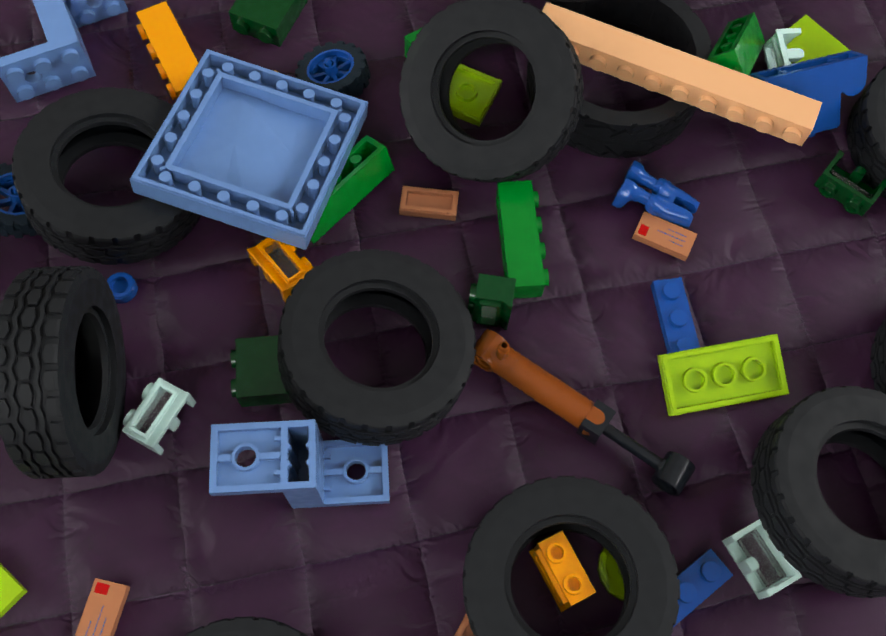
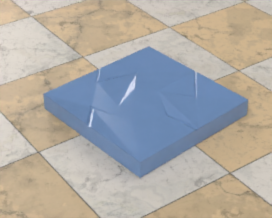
M206 49L132 174L130 183L133 193L306 250L366 120L368 101Z

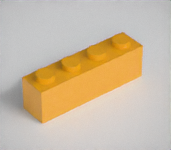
M164 1L136 12L140 24L136 25V28L142 40L148 39L149 43L146 44V48L152 60L158 59L159 63L155 64L162 80L168 79L169 83L166 84V88L172 100H175L179 97L198 65V61L167 2Z

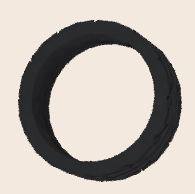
M682 0L550 1L551 4L614 27L631 31L647 39L707 60L713 50L705 25L697 14L692 12L691 7ZM528 60L526 90L532 107L536 94V80L532 65ZM583 99L582 110L578 116L579 121L574 132L572 131L567 145L574 149L577 147L581 152L604 158L620 159V156L624 158L644 156L663 148L662 145H668L681 135L691 121L689 118L693 117L697 107L672 99L658 107L642 111H617L602 108Z

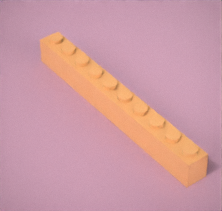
M546 2L542 10L568 37L575 49V53L578 55L580 64L590 67L595 71H601L622 81H628L649 91L657 92L676 101L695 106L705 112H711L732 122H738L759 132L781 138L788 143L802 146L813 131L823 102Z

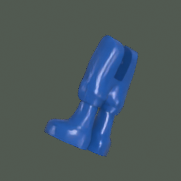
M634 160L611 204L616 208H622L629 201L638 202L645 205L646 211L651 215L680 227L689 228L693 220L692 214L696 213L700 202L671 184L670 181L663 178L655 179L645 171L644 166L640 162ZM638 185H641V186H644V187L650 189L652 193L647 192L646 190H644L643 188H641V187L638 186Z

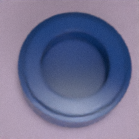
M118 272L107 279L116 303H127L136 296L138 286L130 274Z

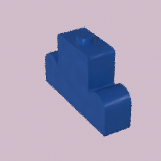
M850 50L750 73L749 76L823 102L813 131L808 136L809 138L815 136L818 132L834 129L840 125L841 93L847 96H854L863 90L867 80L868 55Z

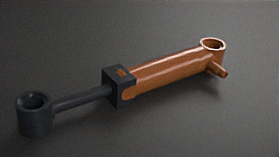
M489 329L483 332L474 348L476 350L474 360L476 366L484 371L494 372L576 427L578 429L576 433L595 445L601 434L605 435L654 468L655 472L651 480L658 488L672 496H679L696 469L689 459L673 451L667 452L663 459L609 424L616 413L615 410L598 399L594 403L511 348L509 343L498 333Z

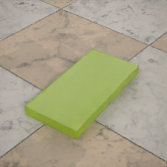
M778 334L657 355L668 416L789 394Z

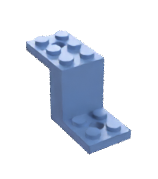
M32 0L47 42L0 57V78L15 101L18 103L29 100L44 93L55 91L96 76L78 28L128 12L125 1ZM36 71L35 74H31V75H28V74H27V73H29V72Z
M315 419L211 424L209 494L211 496L282 492L293 509L390 503L388 445L367 446L362 445V443L357 442L354 444L343 440L323 441ZM242 451H254L256 458L253 464L247 467L238 465L237 458ZM354 464H361L366 469L365 475L359 480H353L347 475L349 467Z

